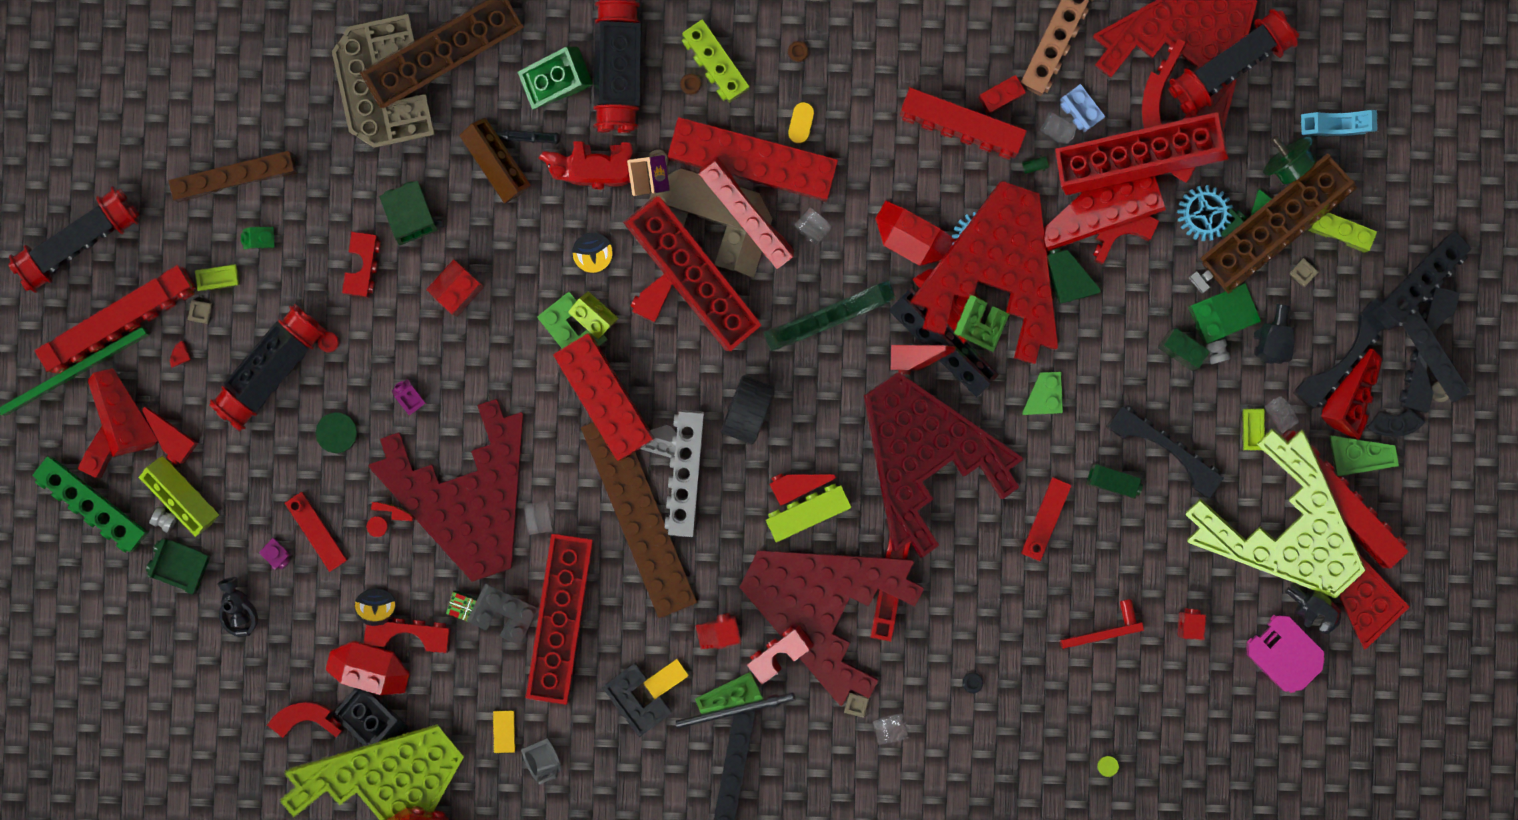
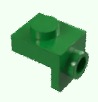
M249 227L243 229L241 243L244 250L274 248L273 227Z

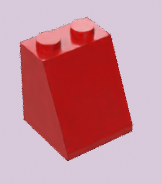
M453 259L426 290L452 315L458 317L484 286Z

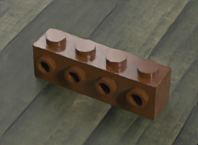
M486 117L472 123L459 135L504 204L519 197L531 186Z

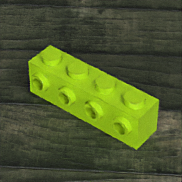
M703 19L682 33L684 38L681 40L687 50L692 49L695 53L693 57L699 67L704 66L707 71L705 76L711 84L715 82L718 86L717 93L723 101L727 99L730 103L749 90V85Z
M163 455L147 466L139 476L140 480L195 537L211 526L219 516L215 509L207 503L201 494L187 482L186 478Z
M830 485L824 488L825 493L819 496L815 492L805 497L807 501L801 504L796 501L787 505L788 510L780 513L778 509L769 513V518L766 519V522L775 541H781L850 509L851 506L842 486Z

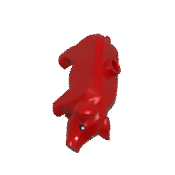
M573 141L574 149L568 157L556 152L543 151L538 158L546 163L552 178L555 180H562L581 186H592V189L602 190L604 186H623L630 183L627 160H630L632 156L631 143L623 142L621 145L610 146L611 155L609 157L604 154H591L590 145H584L582 141Z

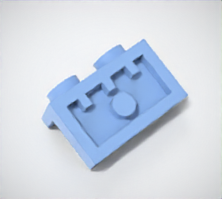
M1081 84L1060 99L1062 109L1067 114L1070 113L1073 116V123L1079 130L1083 129L1086 132L1105 118Z

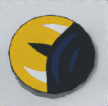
M586 233L575 241L572 249V258L576 266L582 271L589 274L599 273L610 265L613 259V248L610 241L604 235Z
M370 589L364 591L356 598L354 610L356 617L362 620L364 624L378 626L387 623V620L394 617L396 603L394 597L389 592L382 589Z

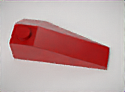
M1370 348L1330 396L1321 415L1330 427L1356 440L1360 439L1367 424L1369 415L1365 414L1368 403H1372L1373 400L1371 389L1372 385L1377 383L1382 358L1374 349Z

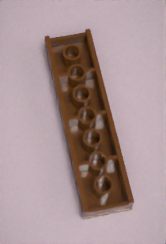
M484 0L359 73L379 108H385L523 29L524 26L519 21L508 0Z
M1327 153L1307 173L1293 181L1200 258L1202 265L1211 272L1215 280L1228 294L1231 293L1357 189L1355 182L1346 175Z

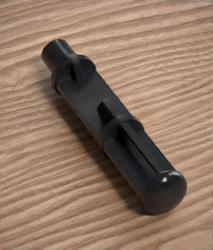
M508 129L506 131H496L498 137L506 142L511 140L532 143H555V145L559 143V134L557 132L509 131Z

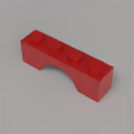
M393 618L392 622L388 621L383 625H366L364 644L386 647L396 634L407 632L414 634L422 641L425 651L448 653L451 627H446V623L434 622V625L431 626L425 625L426 621L413 620V624L405 623V619Z

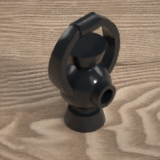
M230 577L217 583L219 588L225 592L221 598V608L219 610V620L222 627L228 633L238 638L250 636L258 623L256 608L246 599V595L242 591L236 589L238 587L237 577ZM246 609L251 616L250 628L234 629L233 627L244 625L250 621L247 614L242 612ZM226 613L232 615V617L230 618V624L227 620Z

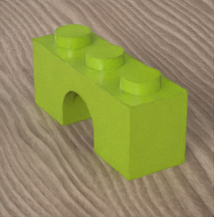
M1329 212L1308 229V231L1323 237H1331L1346 243V246L1364 253L1370 251L1377 233L1375 230Z

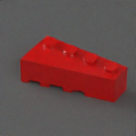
M112 368L94 372L87 381L112 457L151 448L158 440L115 370Z
M730 613L718 615L717 620L695 625L701 649L723 648L741 643L735 615L731 616Z

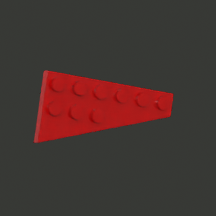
M1360 555L1365 571L1338 597L1363 649L1366 650L1409 606Z

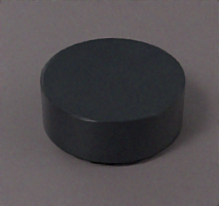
M971 672L963 677L962 686L969 693H977L983 687V679L979 674Z

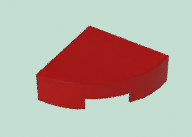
M184 341L176 344L171 353V368L192 360Z

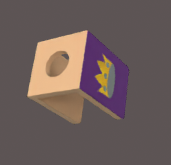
M665 155L627 160L633 196L650 193L649 178L652 193L670 190Z

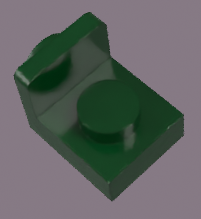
M1232 208L1228 210L1235 220L1231 221L1230 224L1227 223L1225 225L1226 229L1220 233L1224 238L1247 219L1240 210L1237 212Z

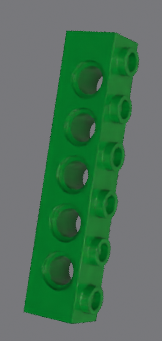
M47 456L32 475L36 479L35 483L43 489L47 487L51 490V495L60 502L63 500L69 504L67 508L76 515L78 513L85 517L84 521L88 525L98 527L103 537L108 540L112 538L117 542L116 546L125 553L127 551L134 552L149 533L52 456ZM55 475L61 477V483L58 486L53 484V477ZM72 487L77 490V496L74 499L69 496V490ZM88 500H91L94 504L90 512L85 508V503ZM104 513L110 516V521L107 524L101 521V516ZM121 525L126 529V534L123 537H120L117 533V529Z

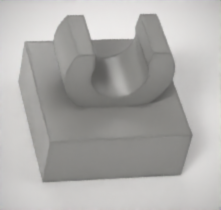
M1208 270L1201 276L1198 272H1194L1188 278L1200 293H1204L1210 288L1206 282L1214 276Z

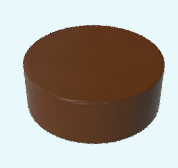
M801 41L791 43L788 48L789 58L794 62L804 61L808 56L807 45Z
M686 74L681 79L680 86L685 94L694 95L700 90L701 81L695 74Z

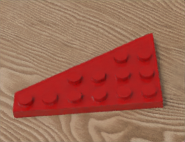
M1156 176L1081 193L1044 227V241L1048 251L1165 211L1166 207Z

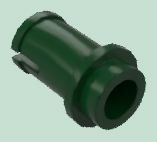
M1040 155V158L1022 162L1025 175L1039 170L1046 171L1045 169L1049 168L1047 157H1042V155Z

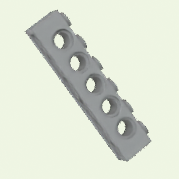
M679 409V414L674 415V427H677V435L672 437V447H676L675 456L671 455L670 468H674L673 476H669L668 488H672L671 496H667L666 509H670V517L665 518V529H668V535L693 537L704 420L703 411ZM690 427L693 429L694 434L691 437H685L682 434V429ZM687 447L691 450L692 455L685 458L681 456L680 450ZM687 468L690 475L687 478L680 477L678 474L679 469ZM680 488L686 489L688 496L686 498H679L676 493L677 490ZM683 509L686 512V517L683 519L677 518L675 511Z

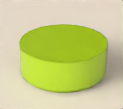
M1103 756L1099 759L1097 768L1103 776L1111 777L1117 773L1119 765L1112 756Z

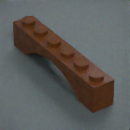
M286 151L168 181L173 200L182 202L238 185L297 174L293 153Z

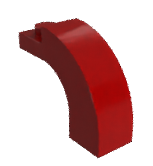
M1147 216L1097 234L1095 239L1102 242V245L1098 244L1095 248L1093 255L1096 258L1094 262L1102 265L1113 242L1121 235L1132 234L1147 241L1151 240L1159 220Z
M309 701L285 707L267 724L269 728L282 738L286 737L298 722L304 720L318 723L335 737H338L344 730L340 727L342 725L340 721L334 717L331 719L328 717L333 711L332 709L323 704Z

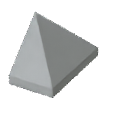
M665 425L650 430L655 440L641 449L670 458L671 455L675 456L676 447H672V437L677 435L674 429L671 426Z

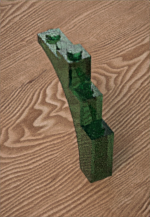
M888 280L763 333L772 352L867 314L897 300Z

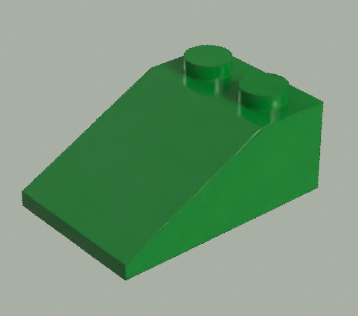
M566 46L518 71L532 110L576 94L593 85L579 47Z
M1246 284L1238 286L1229 294L1225 291L1188 307L1203 345L1261 322Z

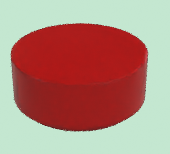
M324 332L325 336L321 335L318 338V346L324 352H334L339 346V338L332 332Z
M376 516L367 522L366 528L371 536L381 537L387 532L388 524L384 518Z

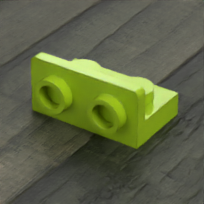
M589 291L581 296L568 311L573 318L597 339L601 338L619 319Z

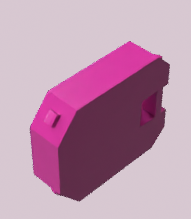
M1273 615L1267 623L1269 628L1260 637L1255 635L1247 641V656L1282 691L1293 693L1297 690H1303L1323 670L1324 651L1289 616ZM1274 631V633L1265 642H1263ZM1279 635L1281 638L1269 648L1267 645Z

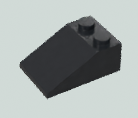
M354 688L333 713L363 746L400 736L409 727L373 693Z

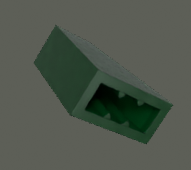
M1062 248L1050 251L1047 261L1058 304L1100 293V288L1068 250L1062 251Z
M1097 464L1091 465L1086 485L1135 499L1136 495L1140 496L1143 484L1140 483L1141 478Z

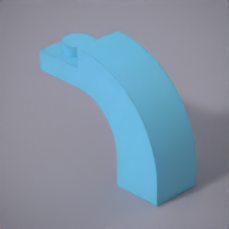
M1377 110L1351 113L1315 112L1301 114L1302 135L1346 136L1377 131Z

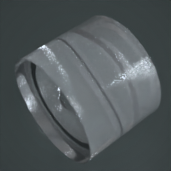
M810 207L794 224V227L816 246L832 229V226Z
M549 501L524 505L529 535L553 531Z
M903 714L873 720L878 744H886L908 738Z

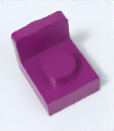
M408 379L400 381L394 386L392 393L408 415H411L425 404V401Z
M272 538L259 552L274 570L279 568L283 570L290 563L289 558L291 554L275 538Z

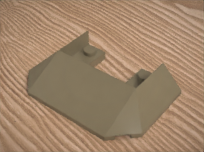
M409 14L347 27L343 33L344 35L332 50L349 132L373 148L435 135L433 118L430 114L426 94L401 99L385 108H379L359 73L414 41L415 35Z
M682 168L669 174L670 190L651 193L650 199L659 195L683 226L688 214L727 226L715 266L754 278L762 254L761 249L699 174ZM740 187L755 209L771 225L772 217L760 194Z

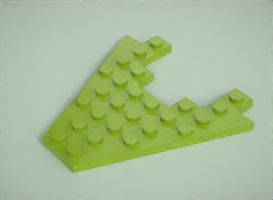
M437 724L288 769L284 773L296 787L283 796L280 801L293 817L326 791L329 792L339 805L357 793L379 820H387L406 807L413 809L414 806L433 813L464 756Z

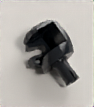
M1277 304L1274 322L1272 324L1264 323L1260 329L1254 332L1253 338L1260 340L1259 345L1254 349V355L1259 357L1264 363L1282 364L1292 360L1296 331L1295 327H1290L1287 324L1290 308L1288 305Z
M1294 582L1290 585V588L1286 589L1285 593L1298 603L1295 613L1304 617V626L1310 628L1319 615L1325 616L1319 627L1320 632L1323 634H1329L1340 625L1341 610L1328 595L1316 590L1306 594Z

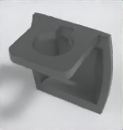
M548 738L521 749L525 764L538 785L558 776V772L561 771L560 762Z

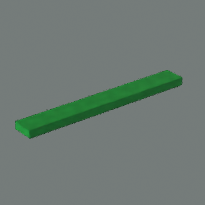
M143 327L135 330L0 407V414L7 416L146 338L150 335L148 330Z

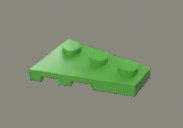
M1329 436L1336 476L1399 466L1395 445Z
M751 672L695 698L701 714L763 700Z

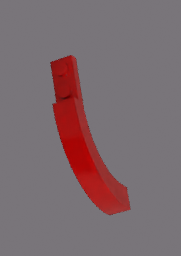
M1179 38L1177 42L1173 41L1168 49L1170 55L1167 61L1163 59L1158 68L1160 74L1157 75L1151 72L1146 83L1142 101L1144 129L1162 125L1160 113L1162 93L1187 44ZM1196 167L1170 173L1183 182L1188 183Z

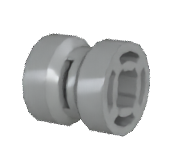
M1226 339L1205 344L1206 349L1210 351L1211 356L1209 359L1211 364L1231 359L1229 352L1226 351Z
M158 506L149 524L155 527L160 526L162 531L169 533L174 527L177 517L173 513L166 512L165 508Z

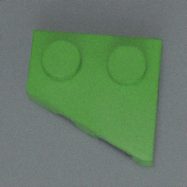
M1061 372L1039 373L1025 408L1022 411V415L1063 413Z

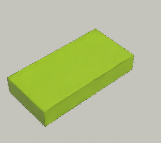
M236 264L195 270L198 291L240 285Z
M1243 409V450H1263L1258 446V442L1265 436L1264 409Z

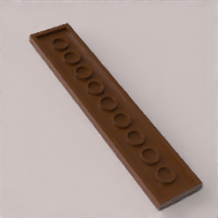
M594 422L581 427L658 618L697 603L670 535H668V530L665 529V523L636 452L621 461H617Z

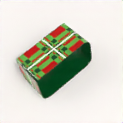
M454 590L446 614L468 622L467 619L478 598Z

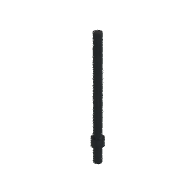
M793 692L780 696L778 694L771 695L767 699L676 720V726L679 729L761 708L779 707L782 703L795 701V695Z

